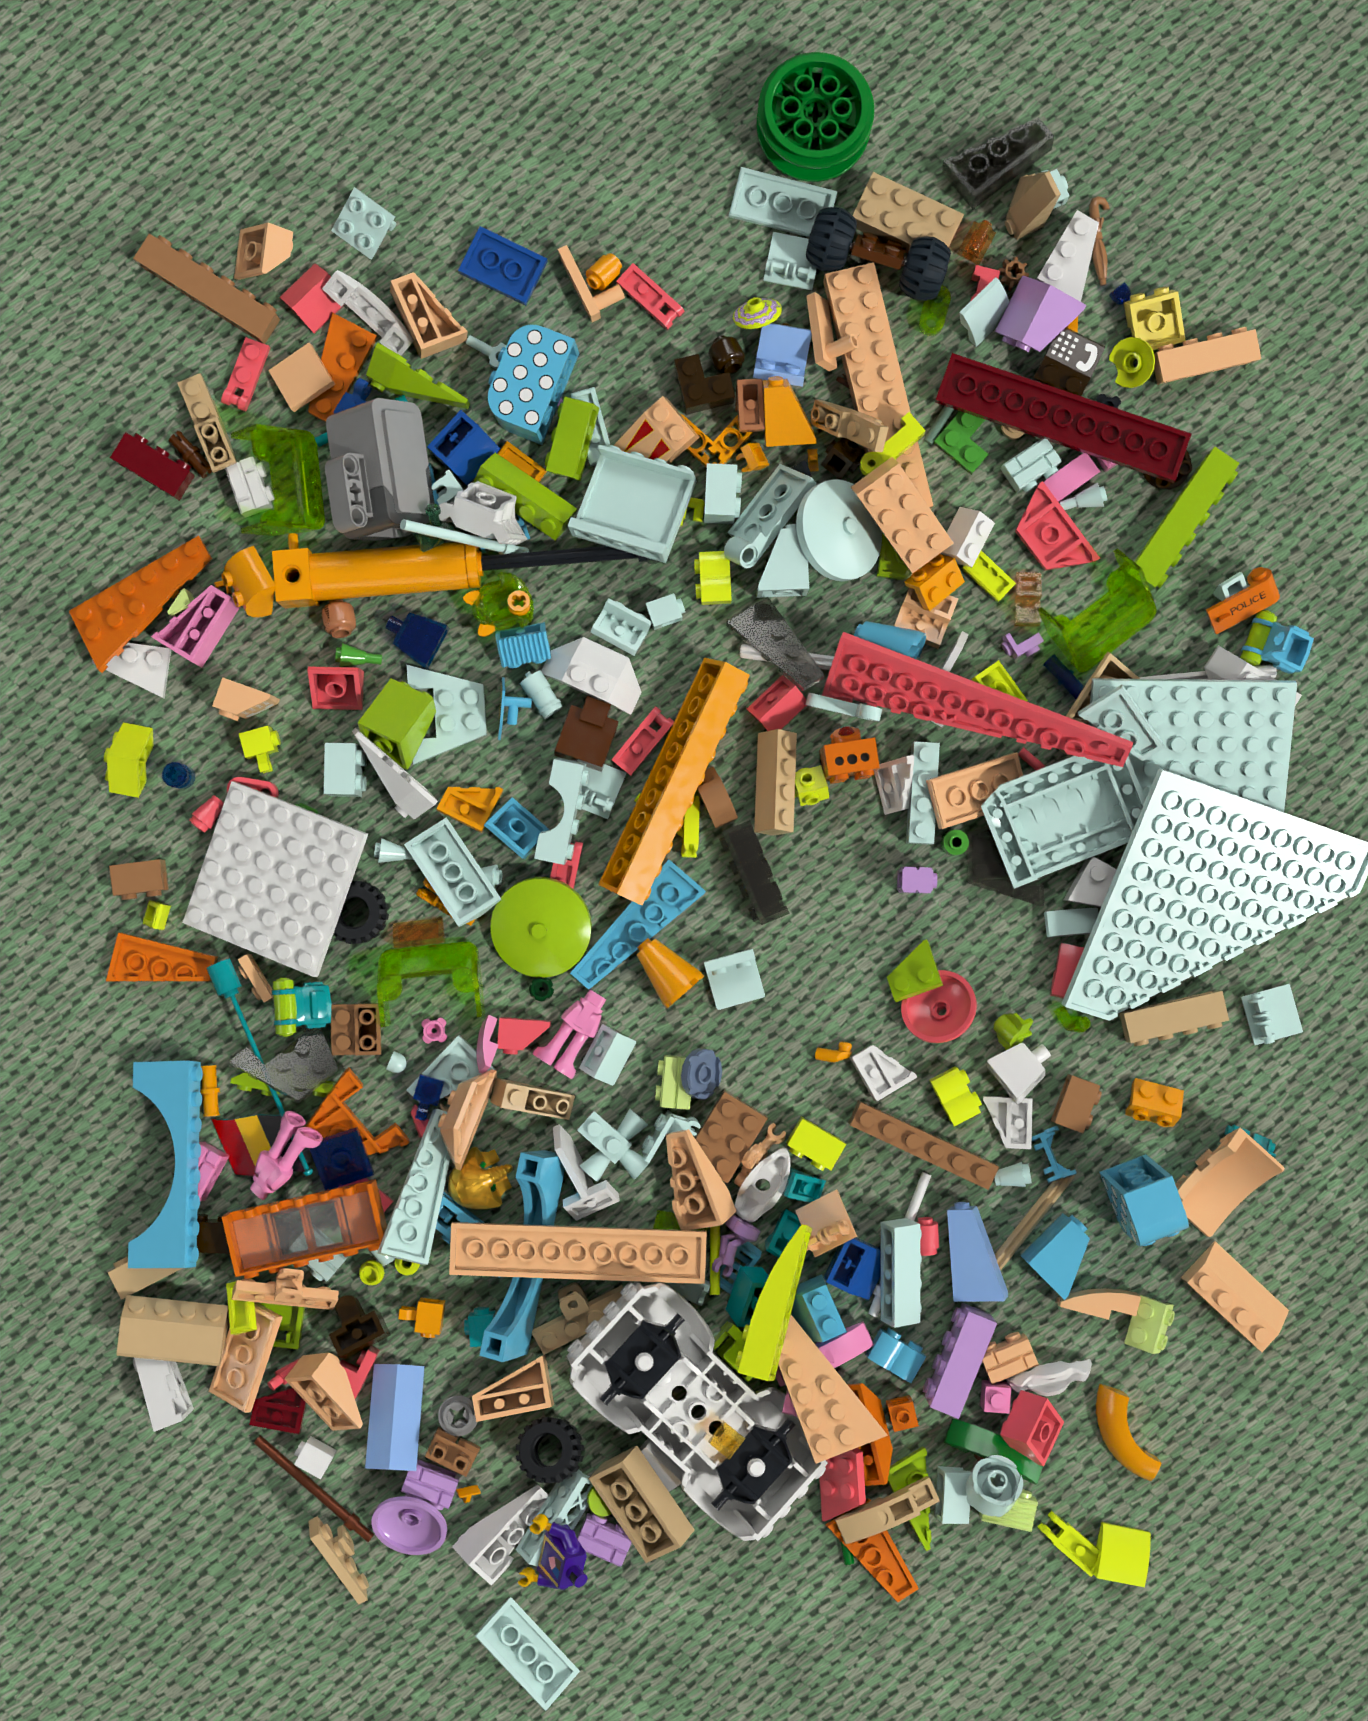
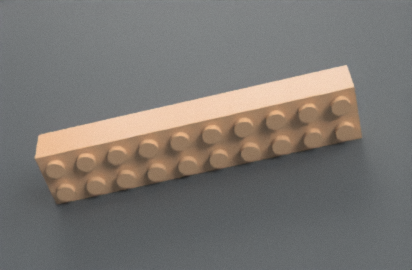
M873 262L827 273L823 283L837 340L854 334L859 343L857 349L841 355L854 410L882 421L881 424L889 427L886 436L887 441L903 427L900 423L901 418L910 412V407ZM917 441L899 456L896 461L903 468L929 508L932 509L933 502ZM863 446L865 454L874 452Z

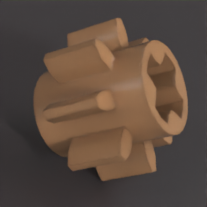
M1015 257L1014 261L1011 262L1005 259L1002 263L1004 268L998 269L1002 276L1000 282L1002 285L1004 283L1008 285L1009 291H1011L1013 286H1018L1022 276L1029 277V273L1024 272L1027 263H1020L1018 257ZM1010 270H1015V275L1017 276L1011 277Z

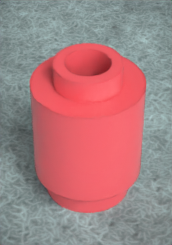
M920 1217L917 1223L920 1224L922 1232L920 1239L921 1256L937 1254V1248H939L938 1222L933 1221L932 1217Z

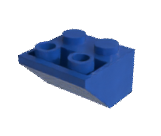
M462 410L452 418L427 446L429 452L467 487L475 479L480 466L495 452L498 453L500 450L498 445Z
M856 1237L837 1247L823 1278L827 1283L849 1294L869 1300L881 1276V1249Z

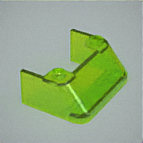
M254 424L232 432L231 438L251 441L253 454L258 460L269 462L272 492L275 498L273 500L274 510L264 512L260 517L259 523L241 528V533L276 536L289 533L312 532L321 529L325 523L317 443L313 434L306 430Z
M1118 548L1113 552L1119 568L1111 572L1107 578L1106 587L1108 592L1070 621L1063 614L1052 617L1042 607L1038 609L1048 635L1069 662L1080 672H1085L1104 658L1107 652L1111 653L1154 619L1157 612L1143 569Z
M465 941L384 951L378 960L377 975L380 1027L391 1025L389 1001H393L401 995L403 990L402 979L452 974L453 985L458 991L462 993L474 992L477 1017L485 1016L480 956L477 946L472 942Z

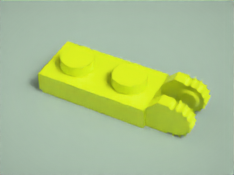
M1051 1510L1048 1516L1055 1524L1062 1528L1060 1532L1055 1535L1043 1523H1040L1038 1528L1052 1540L1053 1545L1092 1577L1099 1549L1071 1524L1066 1523Z

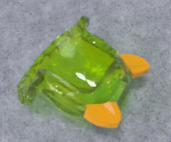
M500 572L497 575L500 580L488 582L479 590L470 591L462 597L465 603L472 605L473 616L480 623L478 628L479 636L486 637L494 631L509 629L516 623H519L520 628H524L528 623H531L534 616V602L529 589L521 578L512 573ZM514 591H524L530 597V610L523 616L513 615L508 610V596ZM515 600V606L520 605L523 607V600L520 602Z

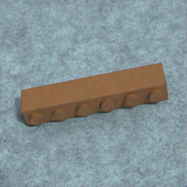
M150 233L148 234L133 258L140 267L260 343L265 344L280 322L276 314L277 310L267 302L260 304L255 301V295L244 288L242 291L234 287L235 283L226 276L222 275L219 278L214 275V270L203 262L200 264L192 261L193 257L185 250L180 248L179 251H176L171 247L172 243L161 235L156 238Z
M858 1100L848 1121L849 1125L987 1190H989L999 1169V1166L991 1161Z

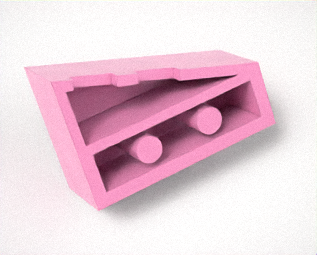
M212 585L187 605L188 608L178 617L174 616L164 629L151 636L201 668L240 608L235 606L232 597Z

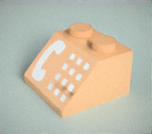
M222 677L212 706L219 709L218 714L238 721L239 717L248 719L277 705L280 699Z

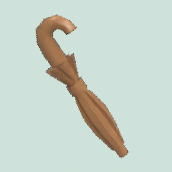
M1097 196L1092 198L1089 205L1090 218L1099 222L1092 258L1098 280H1100V286L1107 285V253L1102 241L1101 229L1104 218H1100L1099 205L1103 207V210H1108L1110 207L1105 198Z

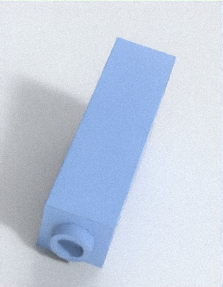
M969 1202L954 1203V1206L947 1210L953 1301H1005L1008 1297V1290L977 1206H970Z

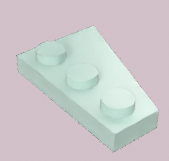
M1122 684L1078 711L1080 717L1088 720L1098 729L1132 741L1133 746L1130 753L1141 761L1146 760L1165 748L1159 736Z

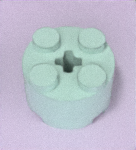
M992 1455L978 1461L966 1482L967 1502L969 1505L988 1516L1002 1517L1013 1507L1023 1489L1022 1475L1020 1476L1017 1471V1466L1008 1458L1000 1455Z

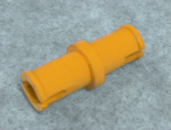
M217 1065L201 1066L203 1077L200 1093L203 1098V1117L220 1116L218 1106L220 1088H217Z

